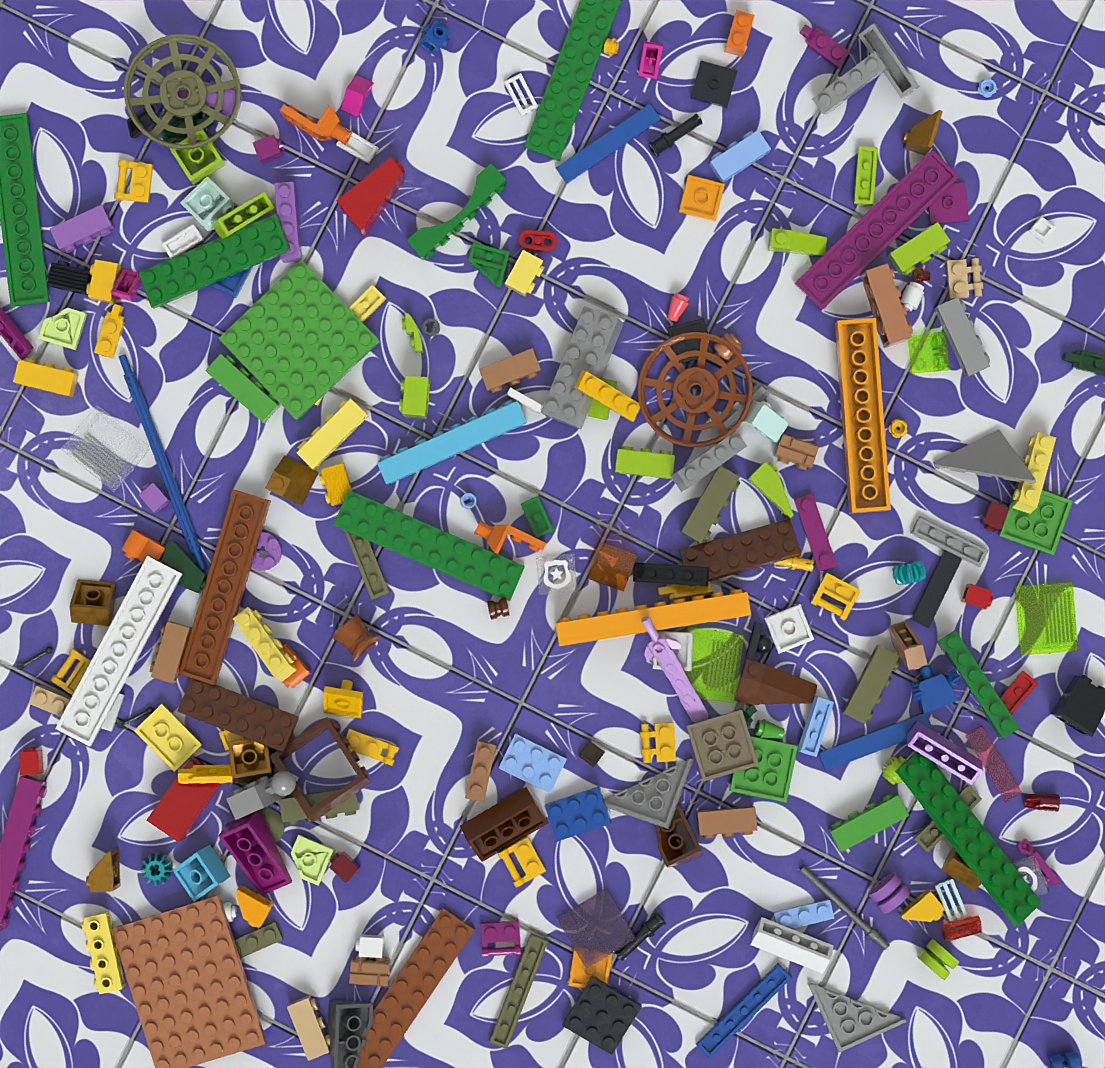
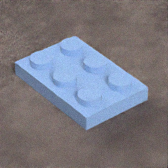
M515 733L499 765V769L551 793L567 758Z

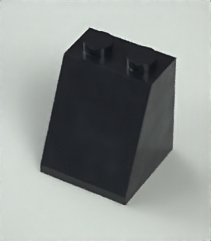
M1083 674L1081 677L1075 675L1052 710L1051 715L1082 735L1092 737L1105 713V688L1100 685L1098 687L1091 684L1092 680Z

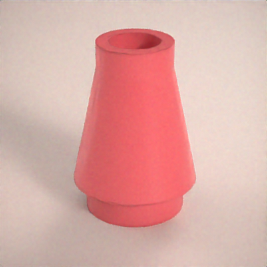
M675 293L674 297L672 296L666 318L677 322L689 305L688 301L690 298Z

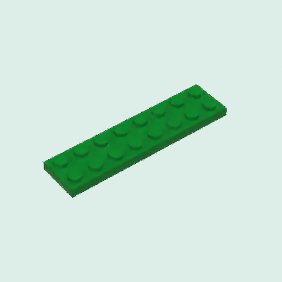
M274 214L241 228L226 238L222 239L220 237L139 272L150 306L155 309L289 252L291 249L279 216Z

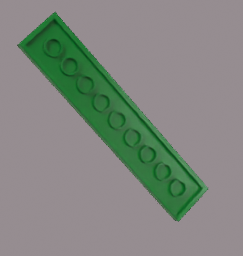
M580 0L524 148L560 161L622 0Z
M27 113L0 116V221L11 307L50 302L29 117Z
M348 490L333 524L338 528L498 597H506L508 601L511 600L525 566L350 490Z
M914 753L895 772L1015 927L1019 926L1042 902L936 764L922 754Z

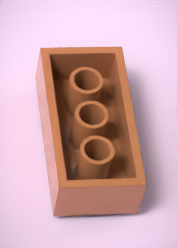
M885 264L866 270L860 277L873 317L876 318V325L883 347L887 348L906 342L912 337L913 329L910 322L907 323L905 317L907 315L906 307L904 304L901 305L899 299L901 292L899 287L894 284L895 274L892 267L889 268V265Z

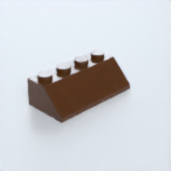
M525 787L460 825V828L471 848L481 862L545 826L548 822L528 788Z

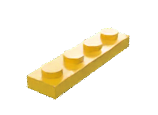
M582 370L574 388L625 419L634 422L640 410L639 403L591 373Z

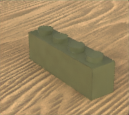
M719 466L680 533L699 544L702 541L706 542L711 534L709 531L712 524L716 526L721 517L719 515L721 508L726 509L731 500L728 496L731 491L735 492L739 487L740 482L738 479L740 477Z
M876 645L841 713L863 724L866 721L869 722L874 713L872 711L874 705H878L883 695L880 693L884 687H888L891 681L889 676L892 670L896 671L900 664V660H898L900 656L881 645Z
M339 789L308 793L305 796L312 807H315ZM358 792L323 816H326V819L337 817L339 813H345V816L356 814V811L360 809ZM294 796L284 797L279 800L282 823L288 822V825L298 824L299 820L302 819L312 822L307 818Z

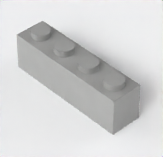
M873 23L858 35L871 54L874 51L878 52L889 67L884 71V74L901 98H905L920 87L877 24Z
M874 51L812 100L822 114L827 115L889 67L879 53Z
M956 297L935 307L934 311L965 378L990 367V358L981 348L982 341L979 335L974 333L973 321L970 317L967 318L964 302Z
M736 430L671 475V478L682 492L746 448L747 445Z

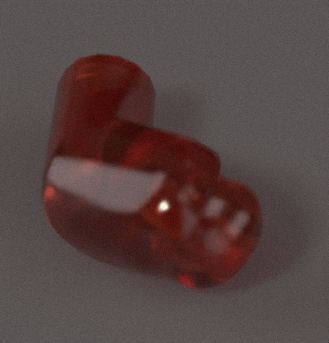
M918 267L914 271V280L922 283L923 281L929 282L930 272H924L922 267Z

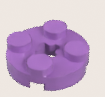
M261 533L257 552L251 567L255 570L266 571L280 562L282 547L275 536L269 533ZM262 546H265V550L268 551V553L264 554L263 557H260L258 549H261Z

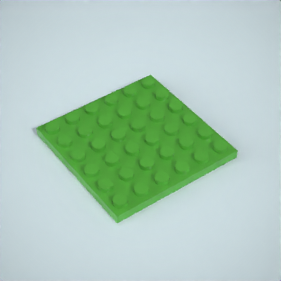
M302 260L292 267L218 338L297 421L380 342Z

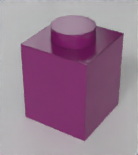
M274 135L253 142L261 164L283 156L281 150H284L280 139H276Z

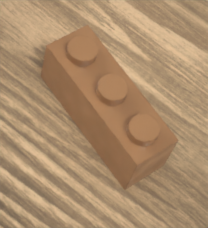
M531 348L482 367L479 371L487 392L492 391V393L503 390L502 386L507 384L511 387L521 383L520 379L525 377L529 380L539 376L538 372H541V368L534 350Z
M167 621V624L163 625L161 630L162 641L157 644L155 650L157 658L150 666L152 678L172 684L177 682L192 627Z
M903 621L888 626L893 647L908 670H916L927 665L923 644L908 622Z
M481 740L477 741L465 795L466 799L484 802L497 744Z
M755 806L696 811L698 834L700 836L703 835V838H714L715 834H722V837L734 836L736 832H741L742 835H751L753 831H758Z

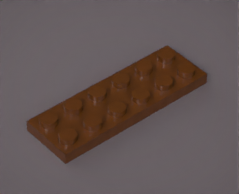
M790 519L679 550L684 566L709 567L708 582L801 556V550Z
M191 678L177 712L282 753H285L299 719L297 715L221 686L212 685Z

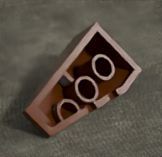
M747 659L742 667L734 700L749 705L810 704L813 702L817 684L766 664Z
M678 803L669 829L658 825L655 826L658 850L667 868L688 863L704 855Z

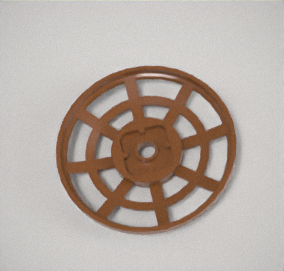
M683 333L661 343L647 358L638 380L639 405L647 423L662 438L684 447H705L722 441L735 432L742 424L752 402V377L743 356L726 340L708 333ZM701 339L700 351H687L676 355L670 347L684 340ZM709 341L724 345L732 352L735 358L726 364L718 356L707 352ZM664 351L670 361L662 369L658 380L646 378L652 363ZM699 356L697 367L686 369L682 363H679L682 359ZM706 358L715 361L722 368L714 374L710 373L705 369ZM741 364L746 376L747 395L736 394V382L731 370ZM675 366L680 373L675 382L664 381L669 370ZM726 374L730 382V392L719 391L717 381ZM695 385L701 387V393L698 396L691 394V388ZM645 386L656 387L657 401L661 411L653 416L650 415L645 402ZM662 389L673 391L675 401L667 407L663 400ZM717 400H729L725 410L718 416L713 409ZM734 401L745 403L739 419L727 430L722 420L731 411ZM678 408H682L688 412L687 422L683 423L677 420L671 413ZM707 412L712 420L705 424L694 425L696 414ZM666 417L674 425L685 429L683 439L680 440L667 434L656 423ZM716 426L721 433L720 436L707 441L690 442L692 431L705 430Z

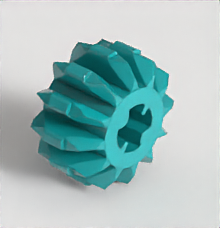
M921 561L896 565L892 569L893 579H895V583L898 585L911 584L926 578L925 566H923Z
M155 853L154 857L152 854H149L148 860H142L145 866L140 867V871H145V873L141 877H148L147 884L153 880L154 886H157L159 882L163 885L166 883L165 878H171V875L167 872L173 871L172 867H168L172 861L165 862L167 855H163L160 859L159 853ZM158 865V866H159V869H158V870H159L160 872L155 873V872H154V871H155V868H154V867Z

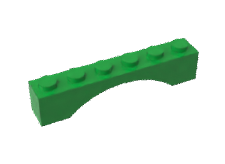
M490 163L477 175L473 194L459 214L440 225L420 228L407 240V244L422 260L425 258L430 259L436 253L435 249L438 246H444L448 243L450 235L461 231L464 227L463 223L468 219L470 221L478 215L477 211L482 206L484 208L492 202L491 198L496 193L499 195L506 189L507 180Z
M954 630L938 640L937 644L969 687L1000 740L1020 729L957 631Z

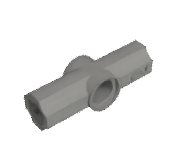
M759 383L753 387L752 402L755 400L761 403L762 400L764 401L770 395ZM736 402L726 418L722 420L727 430L739 419L745 403Z

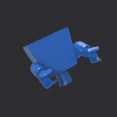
M930 665L919 669L923 679L911 685L912 699L919 702L921 713L925 714L959 701L951 688L956 687L958 680L961 678L955 668L948 672L950 675H944L943 673L934 675Z

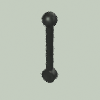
M48 646L45 651L26 662L18 663L17 669L24 670L26 665L46 654H51L53 648Z
M148 707L145 711L125 721L117 722V727L120 729L124 728L126 724L146 714H152L154 709Z

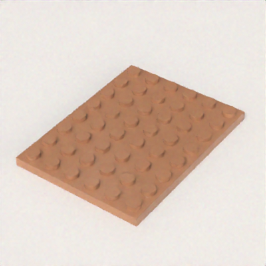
M220 894L112 928L115 944L155 1068H189L267 1043Z

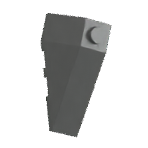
M329 1000L328 1023L331 1068H357L362 1047L366 1043L365 1038L373 1023V1003L354 1000Z

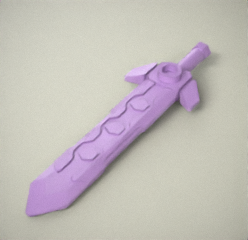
M648 616L644 617L641 622L651 637L645 649V658L649 661L653 654L655 655L691 721L697 723L707 720L708 712L673 649H682L679 641L670 636H659Z

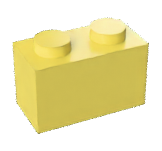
M522 250L505 282V286L523 296H526L527 293L531 294L536 285L533 283L536 276L540 277L545 268L542 266L543 260Z

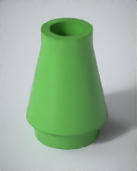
M765 719L757 721L755 735H758L759 738L782 739L784 736V728Z

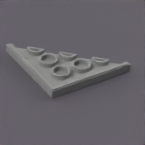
M1000 430L933 462L934 467L937 469L941 467L950 469V471L972 472L980 476L1002 477L1004 480L1016 482L1021 480L1030 482V484L1036 483L1034 476Z
M689 758L683 763L672 766L662 773L651 776L630 788L614 794L604 800L606 807L669 829L694 760Z
M811 982L808 983L839 1053L906 1023V1019Z

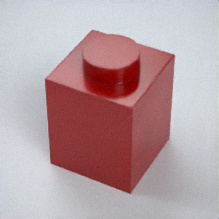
M967 584L961 602L986 610L993 601L992 591L973 584Z
M25 747L24 751L19 752L20 776L44 773L42 750H36V747Z

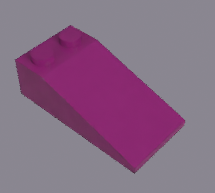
M257 811L225 825L218 837L261 896L292 883L290 874L272 835Z

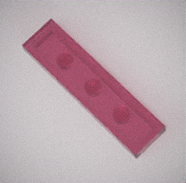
M983 726L965 736L977 757L982 760L983 767L1004 802H1008L1021 794V789Z

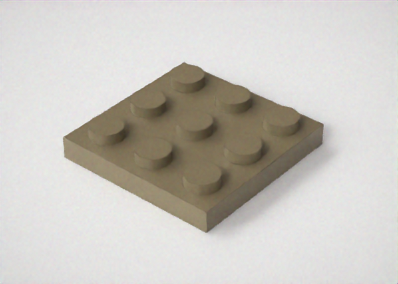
M742 709L686 725L703 782L759 765Z

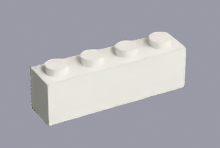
M761 917L751 941V945L822 974L831 961L834 947L831 944Z

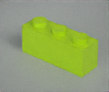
M264 191L211 222L219 237L223 239L274 209V206Z
M937 222L891 252L887 257L899 275L904 272L907 275L916 269L915 265L919 262L923 265L932 259L930 255L934 252L940 254L948 248L946 245L950 242V239Z
M622 446L621 449L617 450L615 473L672 479L675 455H671V451L660 450V453H652V449L641 448V451H633V447Z

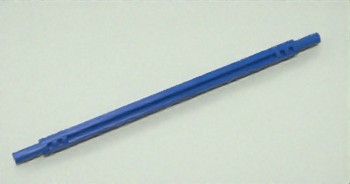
M126 354L121 355L119 360L125 373L123 375L189 551L193 554L197 566L201 570H205L207 568L200 552V544L135 372H132Z

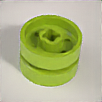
M931 939L926 945L931 953L922 950L917 958L941 979L945 980L950 972L944 965L954 969L960 962L934 939Z

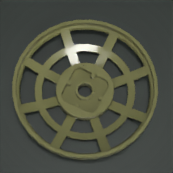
M174 34L161 37L149 43L134 57L124 81V99L133 123L150 140L172 149H195L215 141L232 125L240 106L241 87L237 70L231 59L216 44L195 35ZM177 42L195 43L208 48L203 59L191 54H179ZM169 44L171 56L160 60L152 68L142 61L153 50ZM214 54H217L227 65L233 80L221 81L217 71L209 64ZM181 60L192 61L199 65L194 73L182 70ZM173 62L175 72H172L166 78L157 72L166 64ZM138 67L147 74L143 84V97L131 98V82ZM205 69L213 76L216 84L204 85L200 77ZM152 78L161 84L160 95H148ZM235 88L234 107L230 117L227 118L219 113L223 105L224 90ZM185 89L189 92L187 98L182 99L178 97V92ZM218 92L216 107L212 109L205 104L207 94ZM150 104H163L167 112L162 119L157 117ZM133 106H145L149 116L157 124L151 133L140 123ZM200 111L210 116L203 123L194 126L192 116ZM173 116L185 119L186 128L173 127L168 125ZM214 120L224 125L212 137L197 142L195 132L206 128ZM164 129L173 133L188 134L189 144H174L157 137Z

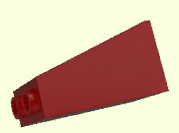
M391 157L336 200L339 207L363 236L368 234L405 180L403 166L398 160L393 161Z
M198 759L195 761L189 760L183 769H191L193 765L205 764ZM177 777L146 821L177 842H180L187 836L222 783L182 784L178 783Z

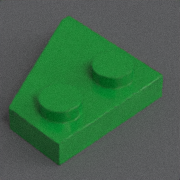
M473 243L468 262L496 287L501 289L510 252Z

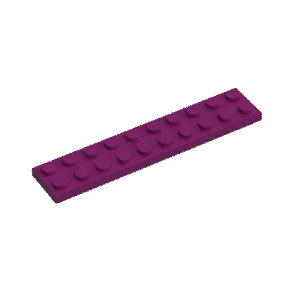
M932 149L799 278L795 285L822 311L947 190L959 176Z

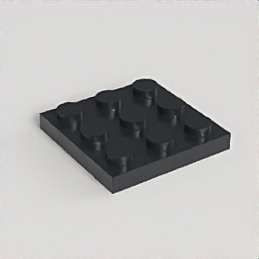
M591 976L562 1023V1026L612 1055L642 1005L596 977Z

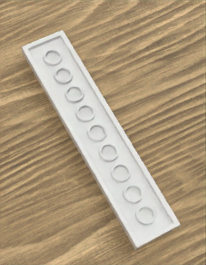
M149 556L146 557L55 729L89 747L92 746L183 575L182 573Z

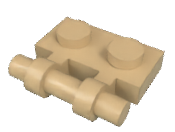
M979 258L971 259V267H967L966 259L946 261L949 300L956 297L959 299L969 298V290H974L975 297H982V289L984 288L981 282L980 272H982V266L979 264ZM967 273H973L972 284H968Z

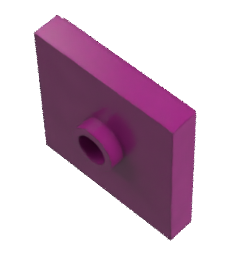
M965 182L952 184L928 207L930 225H934L937 222L945 224L969 221Z

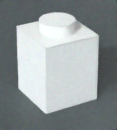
M361 934L360 939L356 940V951H359V957L382 958L384 953V935Z

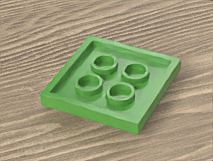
M1019 482L1016 483L1014 492L1018 488ZM1042 490L1037 508L1029 514L1012 508L1014 500L1011 498L1008 506L1010 508L998 536L1054 555L1073 501Z
M750 736L759 765L733 773L729 791L787 803L798 746Z

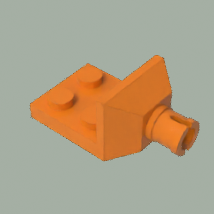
M283 104L280 109L285 120L319 141H328L335 138L345 145L352 135L350 130L341 125L338 116L330 105H328L317 124L315 123L316 120L308 115L302 116L299 113L300 110L293 105L288 107Z
M480 520L474 532L475 535L485 538L494 553L498 555L508 535H511V540L519 544L522 541L528 543V548L536 552L539 549L543 551L546 546L545 542L508 524L490 526Z

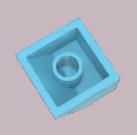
M210 844L173 869V872L193 902L231 877Z

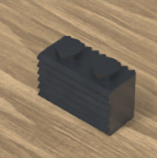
M59 260L58 264L51 263L47 281L48 286L88 295L86 289L92 278L88 267L77 265L76 268L70 267V263Z

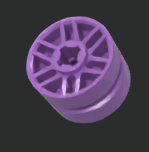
M895 872L885 876L868 892V896L873 902H878L877 906L883 914L894 910L911 893L904 883L900 884L901 879Z

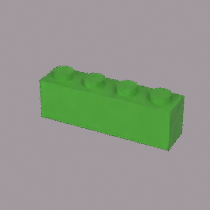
M220 354L205 371L265 424L280 407L276 404L278 401L271 393L266 395L262 391L264 387L258 381L252 382L248 378L250 374L242 367L240 369L234 366L236 362L228 354L225 357Z
M896 793L886 794L879 803L872 802L865 806L866 810L860 813L855 811L848 815L849 819L833 823L831 825L832 828L828 831L839 851L843 852L908 817L909 814L899 795Z

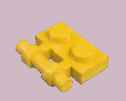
M674 722L654 723L655 731H649V724H641L640 738H642L641 755H643V763H651V755H656L657 762L676 761ZM651 737H655L656 748H650Z

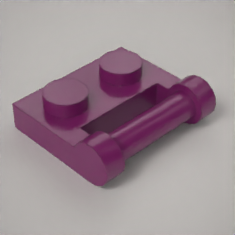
M519 920L480 923L482 958L513 954L521 956ZM514 941L515 947L488 948V943Z

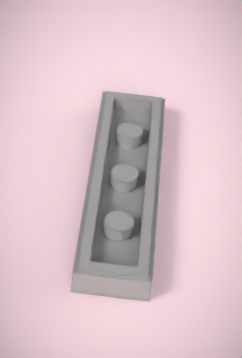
M921 516L918 517L910 533L979 568L989 551Z

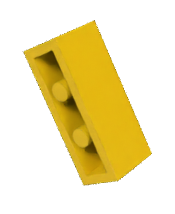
M25 358V361L18 360L14 383L69 397L74 396L79 375L73 373V369L62 367V370L55 369V365L45 362L42 366L36 364V360Z

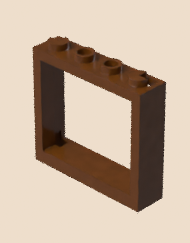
M328 717L289 742L285 753L276 751L269 756L278 771L290 772L283 760L327 729L330 731L358 777L315 807H312L296 781V787L292 794L307 818L312 822L371 783L368 779L370 774L365 766L361 767L358 763L360 760L359 756L354 750L351 752L348 748L351 745L345 735L341 737L338 732L341 730L335 720L331 721Z

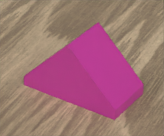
M644 41L638 76L657 79L663 44Z
M356 75L346 88L341 110L358 118L374 83Z
M123 269L111 290V294L116 298L135 303L141 281L139 273Z

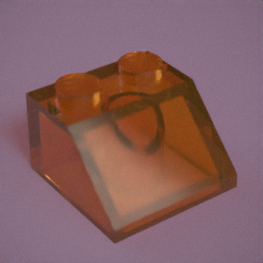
M601 542L588 579L624 592L637 555Z

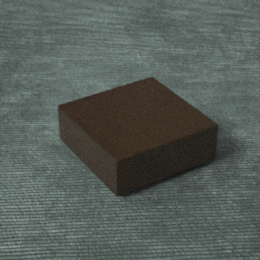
M589 740L578 756L594 768L605 752Z

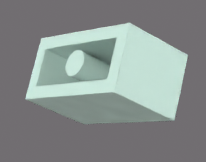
M753 400L744 422L765 438L777 443L789 423L783 419L785 417L783 414L776 410L772 411V406L763 400L761 403Z

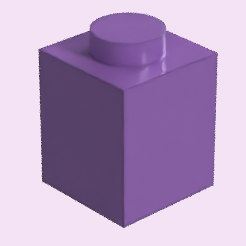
M147 483L141 488L142 492L139 496L153 513H158L171 502L169 497L156 483Z

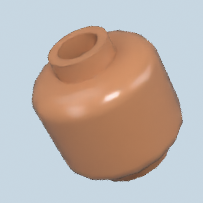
M724 333L720 337L734 346L739 353L742 351V342L733 333ZM716 342L714 343L716 350L714 354L720 359L731 361L735 358L727 347Z

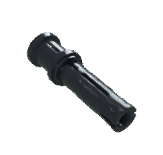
M694 114V116L669 133H662L661 137L654 142L650 141L647 143L653 155L657 158L660 156L659 153L667 148H672L675 141L699 125H702L703 122L701 118L698 119V114Z
M654 911L653 916L646 922H642L641 928L621 947L615 950L614 953L623 961L646 938L653 937L655 935L654 932L667 923Z

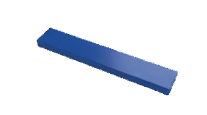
M648 104L556 167V170L565 183L568 184L658 123L661 118L652 105Z
M927 713L918 714L819 752L818 754L825 771L906 741V735L917 721L933 730Z
M777 963L696 1045L710 1059L792 979V976Z

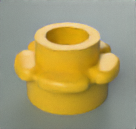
M607 38L604 45V53L613 56V54L618 52L619 43L616 42V38Z
M899 419L892 421V424L889 425V432L892 433L893 437L900 438V436L906 435L907 424L905 421Z

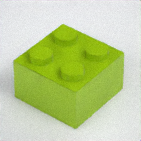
M203 129L195 132L197 142L209 138ZM188 137L178 144H189ZM212 142L195 149L181 150L170 148L193 185L226 165Z
M405 375V380H401V391L404 395L403 399L399 401V411L402 412L404 417L427 419L430 379L429 377Z

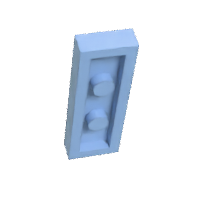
M814 696L797 751L817 757L834 702Z
M830 899L773 912L776 923L791 929L834 919Z

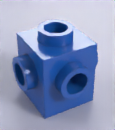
M436 20L431 25L427 23L421 32L424 35L418 44L434 55L440 47L443 49L450 40L447 37L451 31L447 29L445 24Z

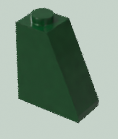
M169 540L160 563L183 574L177 585L196 593H201L207 584L206 579L208 575L197 566L196 562L176 541Z

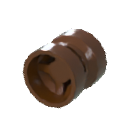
M506 597L501 598L499 602H494L493 600L487 602L491 620L497 619L500 615L503 617L510 616Z

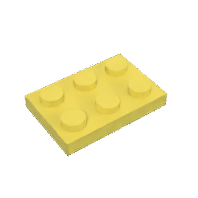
M163 703L134 730L174 772L203 745Z

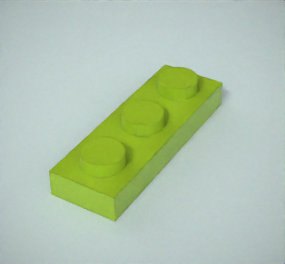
M858 147L853 204L873 205L878 155L877 147Z

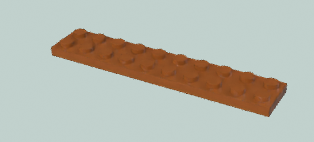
M233 489L207 576V584L201 596L178 674L216 685L235 621L233 618L237 616L271 503L270 500Z
M444 907L442 908L374 1009L373 1023L365 1038L366 1043L362 1047L357 1068L383 1067L475 931V928Z

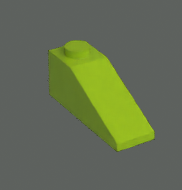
M772 228L768 251L822 257L826 253L827 237Z
M764 462L748 480L790 519L793 516V512L780 476L776 473L778 469L769 462L767 464Z

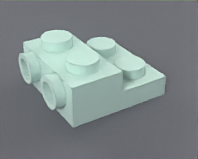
M208 176L180 202L208 231L214 230L211 222L230 212L236 206Z

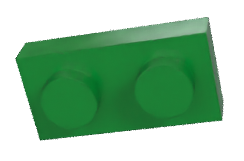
M538 496L521 503L536 538L554 531Z

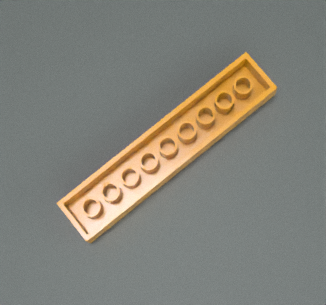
M876 318L839 320L835 323L849 514L889 511L891 506Z
M737 589L729 591L730 595H723V592L710 594L711 598H704V595L691 597L692 601L685 602V598L672 600L673 604L666 605V601L653 603L654 607L647 608V604L634 606L635 610L628 611V608L615 609L616 613L609 614V611L597 612L595 617L584 614L578 615L577 620H571L570 617L560 618L559 622L555 623L559 646L647 632L641 622L647 616L650 618L656 631L751 615L748 592Z

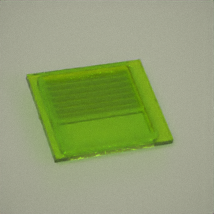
M1073 582L1015 586L1020 655L1078 651Z
M687 627L686 632L694 633L692 671L684 672L695 692L699 695L700 699L734 703L744 635Z

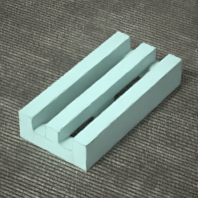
M952 878L934 885L940 902L946 909L944 911L949 922L968 915ZM947 884H950L961 910L959 913ZM942 886L946 892L950 905L953 909L954 915H951L948 909V906L940 889V887Z

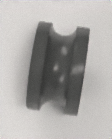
M427 319L424 321L422 329L426 335L436 336L440 331V325L435 319ZM433 322L435 323L434 327L436 330L434 332L431 330V333L427 332V324H432Z

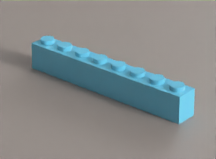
M507 401L498 410L494 407L485 411L486 415L480 418L478 415L467 420L468 423L462 426L460 423L451 426V431L443 433V431L437 432L432 435L433 439L428 441L426 439L415 442L416 446L410 449L406 446L397 451L398 454L392 457L390 454L381 457V462H378L377 465L386 485L527 424L518 401Z

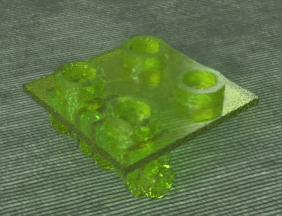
M946 332L914 335L908 339L911 374L950 370Z

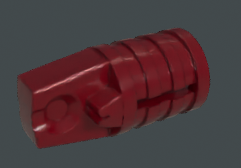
M1043 793L1025 794L1023 803L1026 808L1058 812L1060 796L1058 794Z

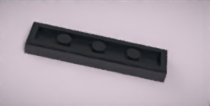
M947 551L943 552L911 620L927 628L930 627L962 561L961 558Z
M634 563L633 582L708 587L709 567Z

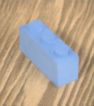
M759 130L754 133L753 131L748 132L743 136L744 140L739 143L733 142L727 147L728 150L726 152H718L711 157L712 161H710L709 166L721 183L726 182L770 152L771 148Z

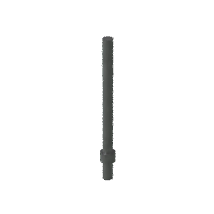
M803 866L799 870L800 873L854 921L871 941L874 940L884 950L890 946L879 935V931L874 927L871 928L809 869Z

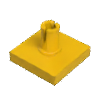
M343 680L341 688L325 686L323 692V713L361 719L363 692L352 691L353 682L350 680Z

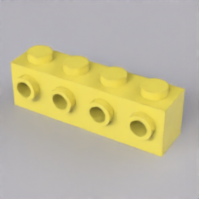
M347 399L338 406L340 410L335 415L331 413L325 419L326 424L322 428L317 427L311 433L313 437L308 442L304 440L297 447L299 449L297 454L313 470L369 417L352 399L349 401Z
M1037 432L1033 437H1030L1027 444L1029 448L1028 453L1024 456L1023 463L1036 479V483L1030 484L1027 481H1018V488L1015 490L1012 498L1014 500L1012 508L1029 514L1037 508L1056 437Z
M247 607L234 617L233 620L271 674L283 682L297 670L292 664L294 660L288 653L285 654L282 650V643L272 636V629L262 622V615L257 610L253 611Z
M110 911L87 915L82 921V930L86 933L88 939L86 940V948L91 953L92 958L90 959V967L96 976L94 978V986L96 990H99V994L121 990L126 986L120 956L113 937Z

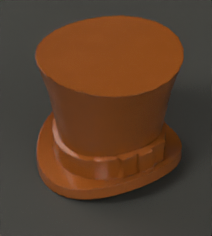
M357 613L336 631L331 638L346 647L353 655L351 661L355 662L364 651L381 639V636L369 633Z

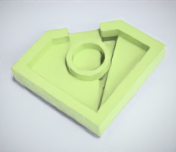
M70 308L62 310L57 315L43 321L38 339L76 350L87 314Z
M299 834L291 855L297 866L300 878L319 886L334 849Z

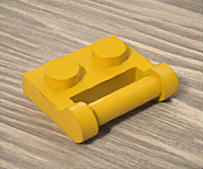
M118 160L119 176L114 199L149 203L153 165ZM127 169H132L130 194L124 193Z
M825 573L810 603L814 606H821L840 616L839 619L845 621L861 590ZM824 593L844 603L846 606L844 609H841L820 597Z
M74 648L70 650L69 657L58 673L50 679L72 696L91 662L89 658ZM78 659L80 663L67 682H64L62 680L74 661Z
M528 837L497 853L509 870L515 887H519L546 872ZM512 852L515 853L526 874L523 877L519 875L509 856Z

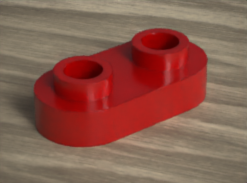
M525 230L519 236V244L525 250L550 252L555 249L557 238L552 232ZM531 238L532 242L530 244H527L525 242V239ZM546 239L551 241V244L548 246L544 244Z

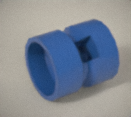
M1076 1050L1065 1052L1064 1056L1057 1054L1049 1057L1050 1068H1064L1062 1062L1065 1063L1066 1068H1083Z

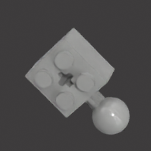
M279 771L271 778L267 775L232 791L233 795L226 798L235 820L291 794L296 787V780L290 772Z

